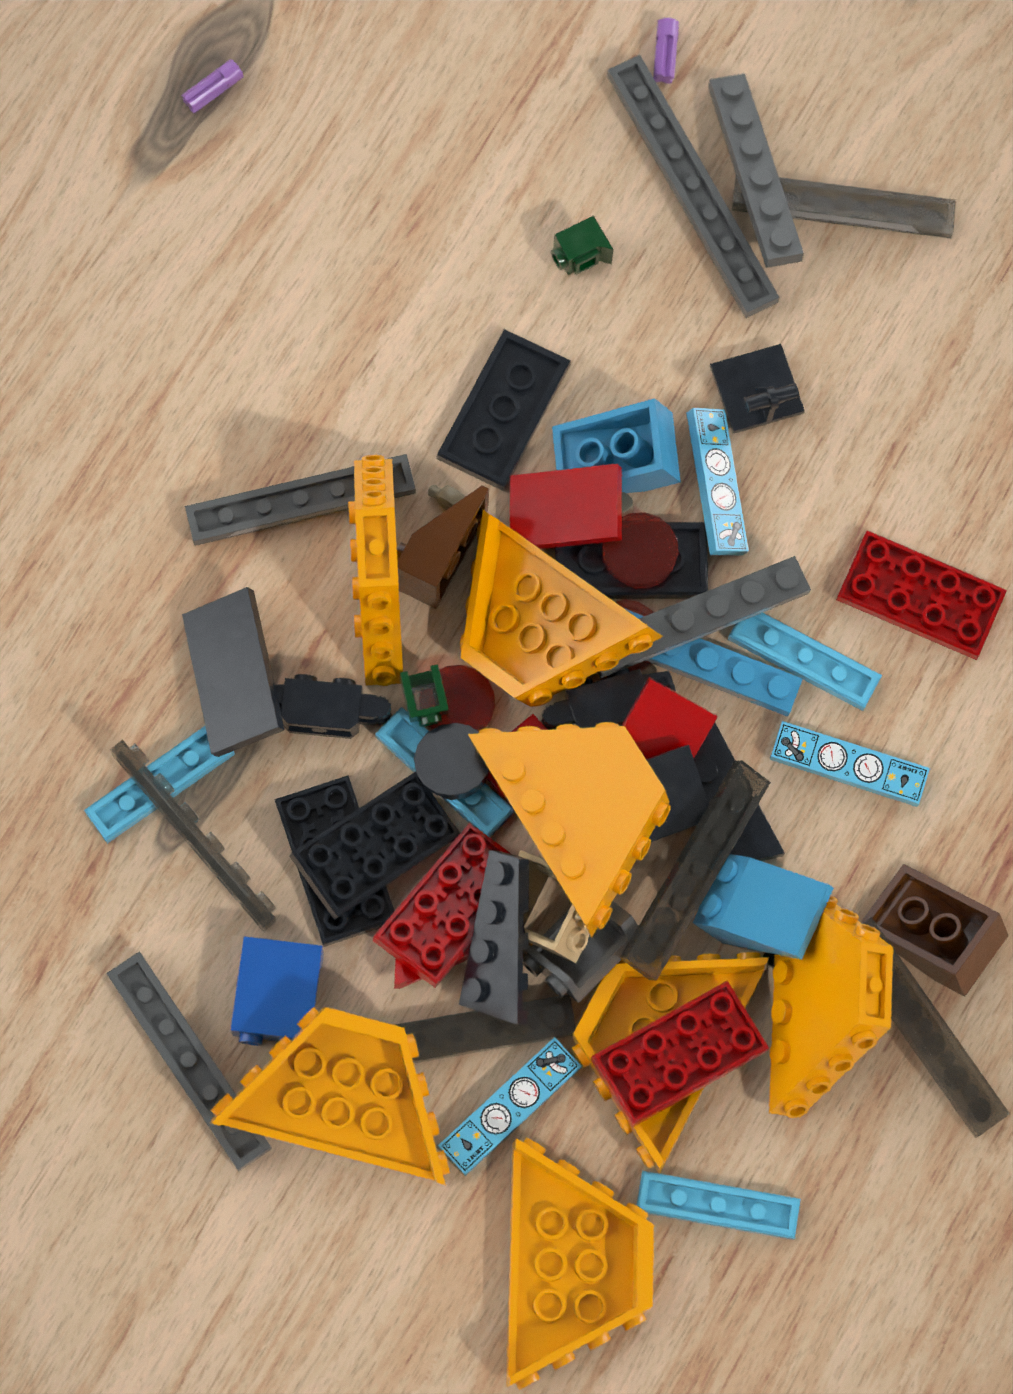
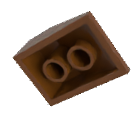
M481 485L414 532L407 544L402 542L397 548V564L400 592L437 609L477 535V527L482 520L483 510L488 512L489 488Z
M905 864L901 866L861 921L862 924L879 930L881 932L879 937L893 947V951L934 981L964 997L1009 936L1000 913Z

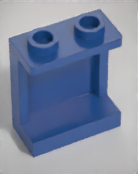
M244 936L231 1023V1033L233 1036L239 1037V1043L262 1046L263 1040L279 1042L284 1036L291 1040L301 1030L297 1023L316 1005L320 968H322L324 957L323 946Z

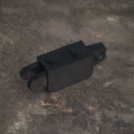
M629 668L607 676V679L594 683L592 679H586L582 685L567 690L565 700L549 705V707L546 706L545 710H543L541 723L548 730H556L558 726L564 724L577 725L580 728H595L599 723L612 722L621 726L649 677L676 692L675 685L669 671L642 675L640 669L630 671Z
M297 674L294 679L285 678L284 684L275 685L283 724L289 733L351 739L359 733L360 724L373 726L378 724L380 726L384 725L392 716L389 699L387 700L385 697H381V695L377 697V695L363 694L362 685H356V681L352 679L335 678L333 682L317 681L318 678L312 675Z

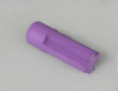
M662 18L657 22L653 78L656 82L663 81L665 84L672 83V79L675 77L679 22L673 18Z
M230 59L182 94L183 101L195 113L241 80L244 75L239 66Z

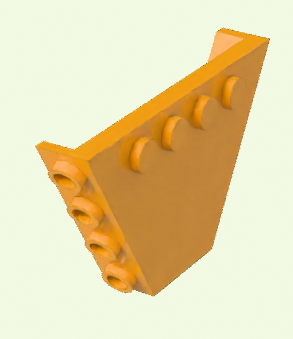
M366 455L362 457V460H354L355 501H348L349 524H356V539H350L351 562L358 563V577H352L353 600H360L361 613L354 615L355 638L362 637L365 686H388L391 684H401L400 673L403 672L392 459H384L382 455Z
M483 510L482 520L477 527L478 546L476 559L473 560L471 566L473 579L470 596H468L465 605L467 618L465 631L460 638V658L512 697L530 707L544 705L552 700L553 695L564 689H572L582 685L586 678L592 674L614 668L622 658L632 653L644 652L653 645L654 641L664 637L506 524Z
M603 722L597 724L595 728H580L577 725L564 724L558 726L556 730H541L538 727L525 726L519 728L517 732H502L499 729L486 728L480 730L479 734H468L477 753L482 757L592 937L597 928L602 929L608 922L612 913L610 905L616 894L622 895L627 889L632 874L629 872L636 859L641 861L647 854L651 845L649 837L655 826L661 827L668 817L671 806L668 805L669 799L665 788L625 726H619L616 723Z
M831 895L802 960L775 954L773 1006L771 1009L772 1041L770 1047L769 1114L784 1115L789 1118H800L805 1115L891 1028L893 947L879 937L881 934L879 930L859 922L858 914L837 905L838 900Z
M743 952L737 954V959H721L719 954H702L697 956V960L681 961L680 956L667 955L658 957V962L642 963V959L639 957H625L601 980L573 1033L574 1041L577 1045L571 1049L583 1068L590 1065L598 1078L593 1081V1084L603 1100L606 1102L612 1099L619 1112L614 1114V1117L624 1133L628 1135L633 1132L639 1141L640 1146L636 1148V1151L647 1169L655 1166L658 1173H661L704 1088L631 1128L591 1062V1057L727 980L746 1009L768 967L769 957L761 958L758 952Z
M325 1006L320 1011L313 1007L297 1023L301 1030L291 1040L284 1036L268 1052L273 1058L262 1069L256 1064L239 1081L244 1087L233 1098L227 1093L210 1110L215 1115L210 1120L211 1124L224 1125L434 1180L436 1183L446 1185L443 1175L450 1174L444 1150L437 1152L433 1136L440 1135L434 1111L427 1113L423 1097L429 1096L427 1082L423 1072L416 1074L412 1058L419 1057L413 1033L406 1035L405 1029L397 1025Z
M516 1138L512 1146L506 1388L515 1383L518 1390L541 1379L537 1371L551 1364L553 1369L557 1370L575 1360L576 1357L572 1351L587 1344L591 1351L611 1340L608 1332L622 1324L625 1331L646 1321L647 1319L643 1312L653 1307L654 1224L646 1220L649 1214L630 1202L626 1206L612 1198L614 1192L597 1181H593L590 1185L578 1177L580 1171L570 1163L562 1159L555 1163L544 1156L546 1151L544 1147L529 1138H525L523 1142Z

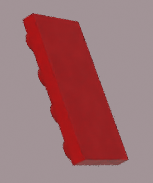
M866 530L836 600L977 660L1007 590Z
M470 822L373 937V942L434 988L438 986L471 944L489 850L511 854Z
M727 980L596 1053L590 1060L629 1125L633 1128L768 1051L769 1046Z

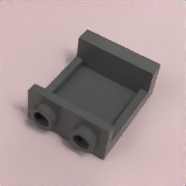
M612 901L610 905L612 913L608 922L602 929L597 928L592 937L589 935L588 943L576 963L536 945L531 946L528 944V949H523V965L536 977L540 973L546 976L545 982L556 994L562 997L567 993L579 1003L644 937V934L632 915ZM570 908L543 935L544 937L555 941Z

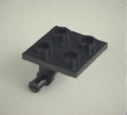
M781 344L710 364V369L733 434L804 414L805 410L799 390L793 379Z

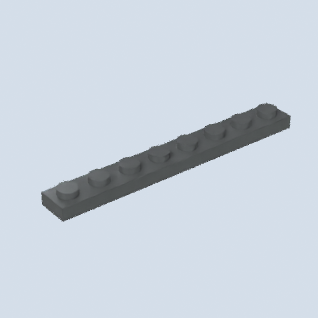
M641 55L608 69V79L744 317L748 318L777 304L780 298Z

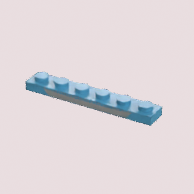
M627 610L638 619L644 617L640 614ZM701 638L645 660L787 717L791 712L803 678Z

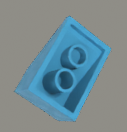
M655 398L552 426L556 470L618 464L622 467V492L624 493L645 492L681 482L673 413Z
M724 853L692 923L722 944L802 960L834 888L829 884L750 857Z

